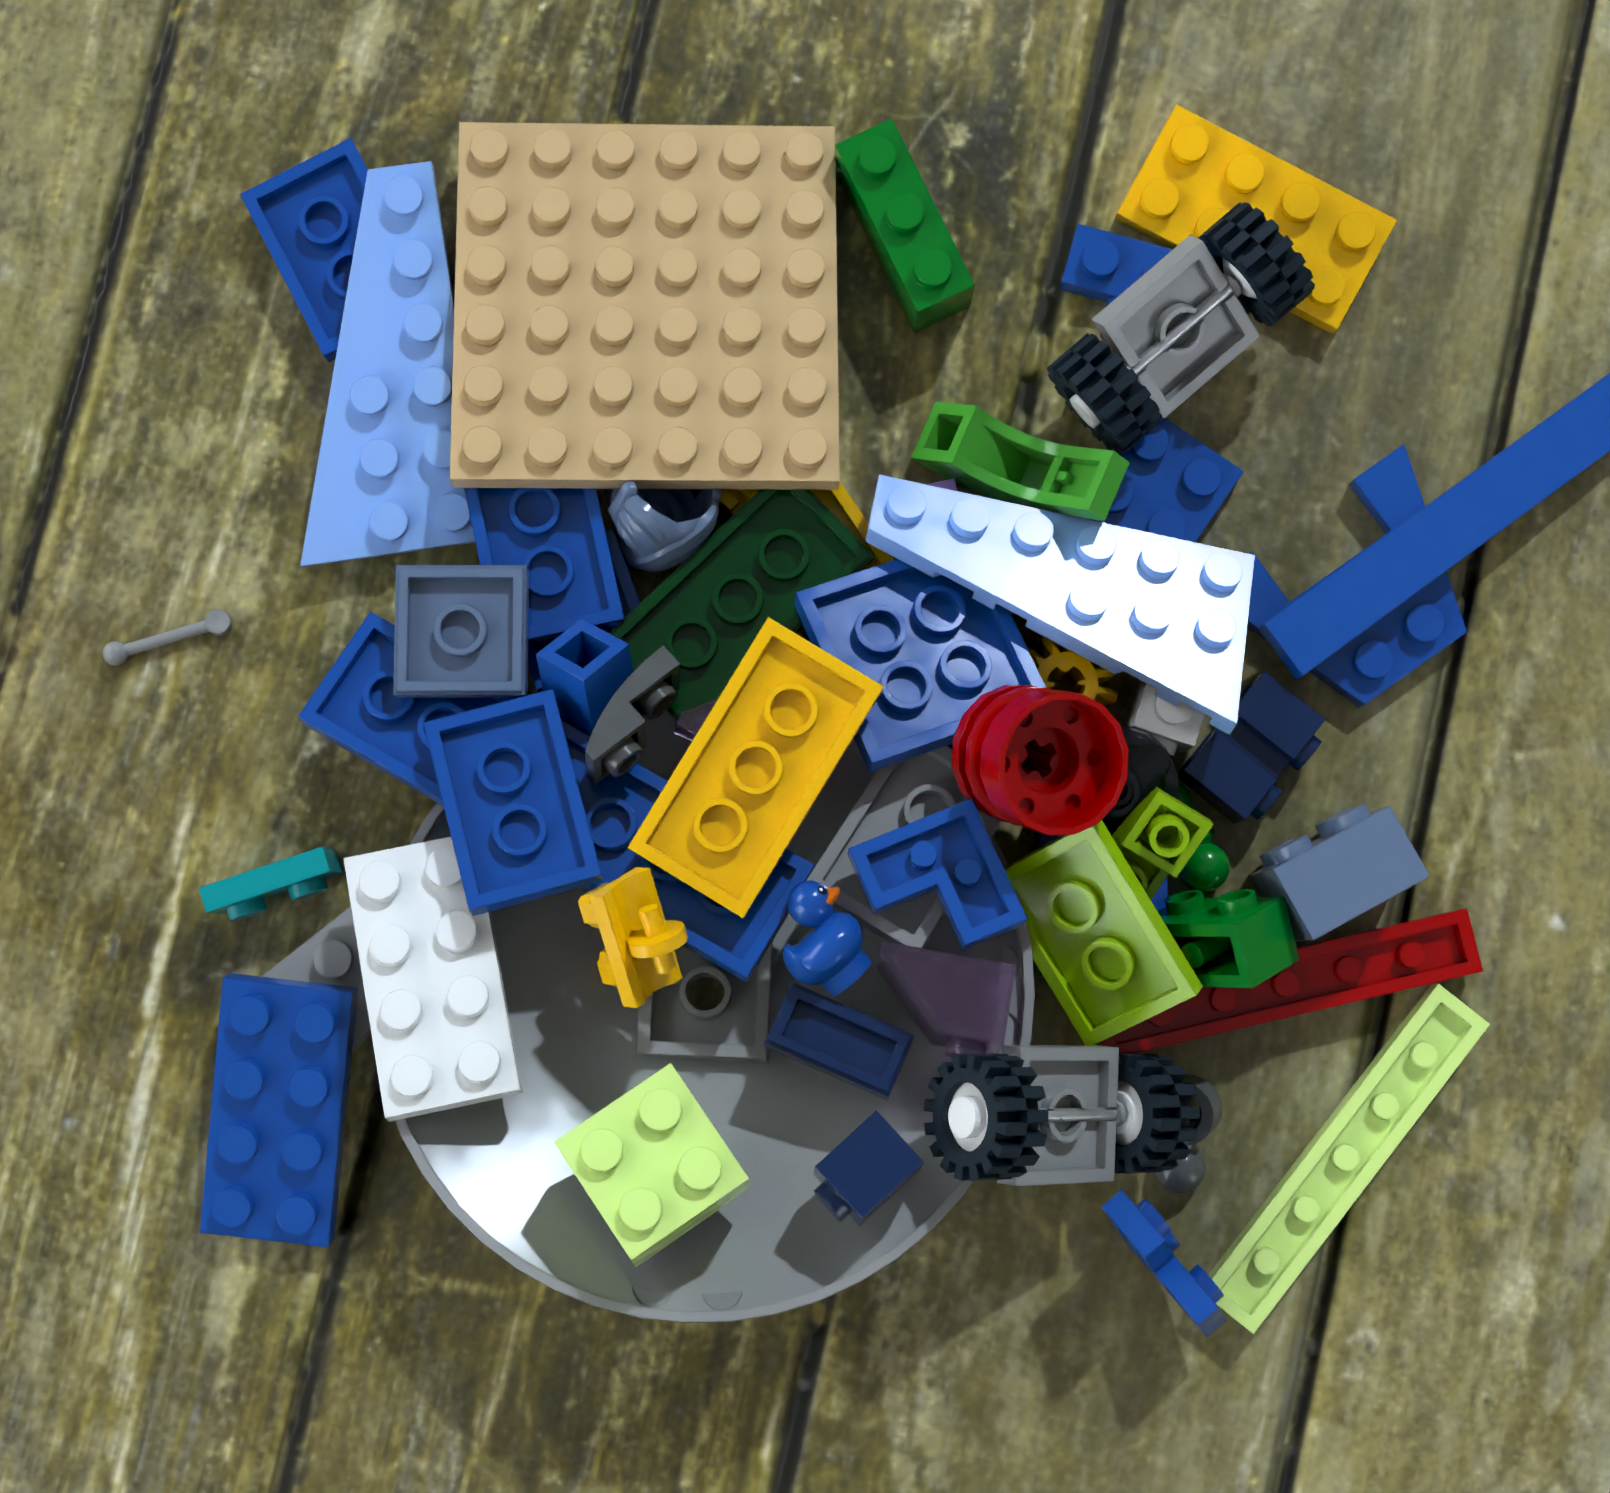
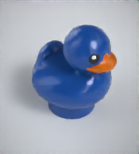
M812 880L803 881L796 885L789 894L787 901L788 912L793 920L800 925L814 928L798 944L792 946L786 944L784 946V963L792 977L799 982L809 985L822 984L831 996H836L856 982L872 963L869 956L861 949L863 927L859 920L850 913L834 912V903L840 893L839 887L828 888L820 882Z

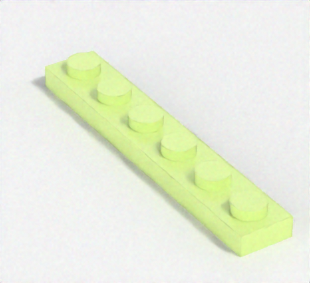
M1432 983L1208 1274L1224 1294V1297L1216 1303L1221 1309L1254 1334L1480 1039L1490 1023L1439 983Z

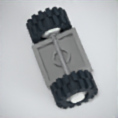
M1240 202L1200 237L1196 238L1189 235L1092 319L1107 343L1103 340L1099 341L1096 335L1092 333L1089 335L1087 333L1047 367L1048 376L1056 385L1054 388L1059 395L1066 399L1065 404L1079 416L1078 420L1085 428L1088 426L1091 429L1093 436L1099 442L1103 441L1107 449L1115 451L1120 456L1126 453L1161 423L1162 418H1166L1258 339L1260 335L1247 314L1252 313L1256 321L1261 324L1264 322L1266 326L1275 325L1315 289V283L1311 281L1313 278L1311 270L1303 266L1306 261L1302 254L1293 250L1291 246L1294 243L1287 235L1283 237L1278 232L1279 226L1272 219L1266 221L1264 212L1257 207L1253 209L1249 203L1244 202L1241 204Z
M1002 1045V1054H957L951 1056L952 1062H943L937 1068L942 1077H932L928 1086L936 1094L935 1099H925L924 1111L933 1112V1122L924 1123L926 1135H935L937 1139L929 1148L933 1157H944L940 1167L946 1173H955L954 1178L961 1181L997 1180V1183L1012 1186L1113 1182L1115 1173L1163 1172L1162 1170H1172L1178 1166L1176 1160L1186 1159L1191 1152L1183 1142L1196 1141L1198 1130L1189 1126L1190 1119H1200L1199 1107H1189L1188 1102L1189 1098L1197 1095L1194 1084H1181L1188 1073L1182 1066H1173L1174 1059L1168 1056H1158V1054H1119V1047L1101 1045Z

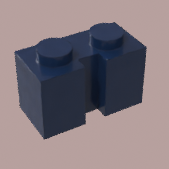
M1264 671L1253 678L1240 694L1237 724L1229 735L1213 727L1179 769V780L1232 823L1246 820L1250 814L1258 820L1268 811L1281 794L1282 790L1275 785V782L1284 768L1289 764L1295 770H1299L1320 746L1322 741L1314 734L1326 719Z

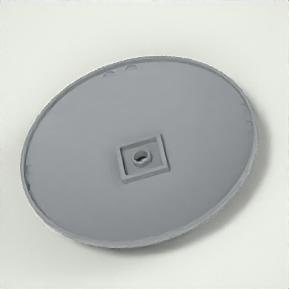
M665 711L662 715L652 720H649L646 716L644 717L646 721V745L643 749V756L637 764L668 781L701 726L690 735L668 711ZM854 738L787 847L788 850L813 863L815 866L877 772V770L868 772ZM439 803L433 806L409 845L451 836L444 806ZM993 835L991 839L1003 867H1006L1008 863ZM580 887L491 911L523 1094L395 1120L400 1135L421 1173L447 1208L482 1243L512 1266L557 1292L597 1308L642 1319L678 1323L735 1322L777 1315L810 1305L859 1284L897 1260L933 1230L972 1184L973 1181L970 1180L961 1181L955 1179V1173H946L940 1167L944 1157H933L929 1146L937 1139L935 1135H926L924 1123L933 1122V1112L924 1111L925 1099H935L936 1094L928 1088L932 1077H942L937 1068L943 1062H952L951 1056L957 1054H1002V1045H1030L1035 990L1033 955L1027 922L1025 923L1026 925L1018 927L1017 932L1014 929L963 950L945 912L917 959L862 926L863 943L861 949L869 956L872 963L866 972L850 987L836 996H831L822 984L809 985L801 983L792 977L787 970L783 959L784 946L786 944L791 946L798 944L814 928L800 925L793 920L789 913L747 983L682 945L674 950L682 979L653 992L647 997L646 1003L640 1007L630 1008L623 1007L617 987L606 985L602 982L597 966L600 951L605 949L599 928L584 923L578 905L579 898L589 892L588 890ZM1016 893V896H1017V898H1018V900H1019V902H1020V904H1021V906H1022V909H1023V911H1024V908H1023V905H1022L1020 896H1019L1018 893ZM712 978L721 984L724 989V997L717 1007L703 1011L690 1005L686 995L689 986L695 980ZM791 982L915 1035L888 1101L764 1047V1042ZM671 1063L748 1176L750 1189L635 1267L558 1150L554 1141ZM877 1110L924 1163L920 1171L861 1226L850 1215L840 1222L823 1205L813 1191L821 1184L814 1176V1169L821 1160Z

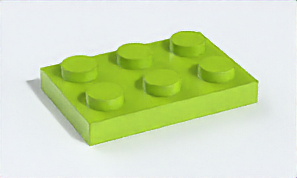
M1102 820L1097 825L1075 835H1062L1004 867L1014 891L1020 896L1027 917L1026 922L1033 960L1085 1045H1095L1195 997L1202 989L1203 985Z

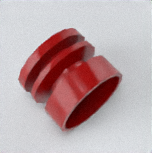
M1003 685L981 695L963 714L952 740V769L960 792L967 800L972 798L977 811L997 820L1016 826H1023L1029 830L1046 835H1075L1097 825L1117 804L1127 780L1129 750L1121 725L1103 704L1075 692L1051 690L1032 685Z

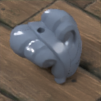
M626 482L620 489H605V498L609 506L607 511L617 528V532L621 536L619 545L626 563L635 569L653 573L666 571L684 562L708 539L717 522L722 490L704 489L697 493L696 489H637L635 482Z

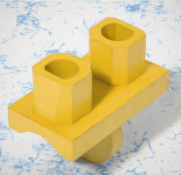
M635 867L614 881L601 884L579 898L578 905L584 923L599 928L605 949L600 951L597 961L603 984L617 987L623 1007L638 1008L646 1003L647 997L653 992L682 979L674 950L687 942V931L683 922L665 920L650 868Z

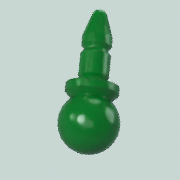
M1179 780V801L1196 811L1195 807L1191 805L1192 799L1189 791ZM1214 829L1209 830L1179 873L1183 882L1193 890H1200L1202 892L1216 890L1228 878L1230 872L1229 858L1219 845L1213 843L1216 836Z

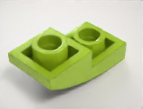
M1156 787L1131 812L1112 837L1151 900L1169 874L1177 878L1214 824L1207 817Z

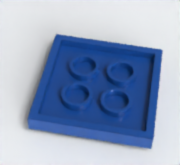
M899 559L796 592L794 606L812 644L884 686L883 691L854 737L869 773L952 744L963 714L981 695L1003 685H1032L1046 688L1009 610L996 604L994 609H991L972 599L974 594L972 590L943 575L933 578Z

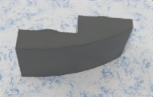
M664 645L648 657L619 687L601 713L591 733L585 750L586 777L594 786L610 774L613 777L625 774L638 763L643 756V749L646 745V721L644 717L646 716L649 720L659 717L677 699L680 663Z

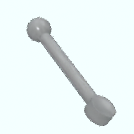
M215 609L207 614L204 621L127 644L112 641L105 645L103 658L108 664L116 666L124 663L130 655L207 632L222 636L229 633L232 629L233 620L224 610Z

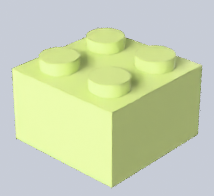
M671 1063L554 1141L558 1150L635 1267L750 1189L748 1176Z

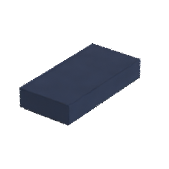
M791 982L764 1042V1047L888 1101L915 1035Z

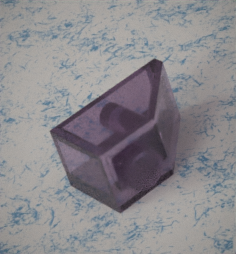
M882 941L877 969L931 1045L946 1047L945 1056L949 1058L957 1054L1000 1053L1005 1041L1016 965Z

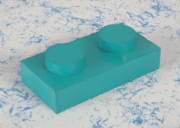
M322 846L198 889L206 913H227L230 922L267 911L268 908L265 900L288 892L291 901L323 893L329 890L326 880L343 874L336 850Z

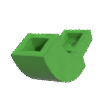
M937 401L932 408L911 456L913 460L946 479L954 478L956 484L986 498L1099 521H1105L1130 464L1129 461L1115 451L1063 445L1034 437L999 421L975 405Z

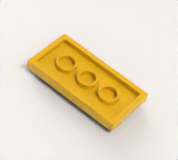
M1176 104L1122 202L1115 220L1170 249H1174L1189 235L1196 238L1200 237L1238 203H1249L1253 209L1257 207L1264 212L1266 221L1272 219L1279 226L1278 232L1283 237L1287 235L1294 243L1291 247L1295 252L1302 254L1306 261L1303 266L1311 270L1313 275L1311 281L1315 283V289L1290 312L1333 335L1338 330L1397 220Z
M768 617L627 848L741 918H745L883 691L884 686Z

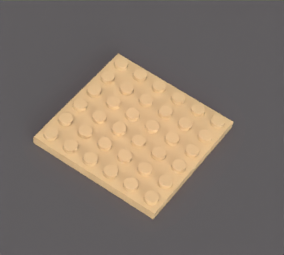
M459 122L450 482L452 488L620 489L626 482H635L637 489L838 490L840 483L835 126Z

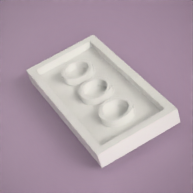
M451 836L343 858L385 1119L390 1122L523 1094L491 912L476 916L471 915Z

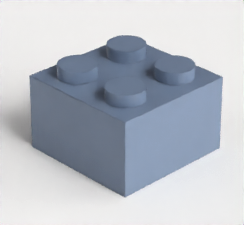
M1365 803L1351 809L1348 807L1316 824L1315 828L1320 836L1313 840H1310L1308 835L1305 834L1295 840L1291 838L1259 856L1264 867L1248 875L1260 897H1285L1295 941L1315 940L1430 877L1392 808L1387 806L1369 812Z

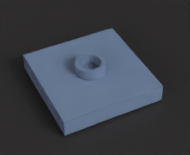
M396 565L393 695L397 698H520L527 696L528 566Z

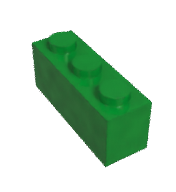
M891 118L835 144L836 176L913 332L916 333L970 308L975 284L893 119Z

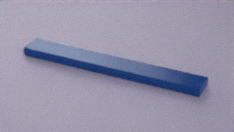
M1610 373L1257 628L1294 678L1297 680L1607 454L1610 451Z

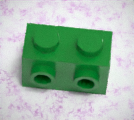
M1243 889L1225 893L1217 898H1204L1202 891L1189 890L1167 897L1164 900L1166 907L1158 910L1159 915L1203 987L1254 988L1300 960L1285 897H1256L1255 890Z

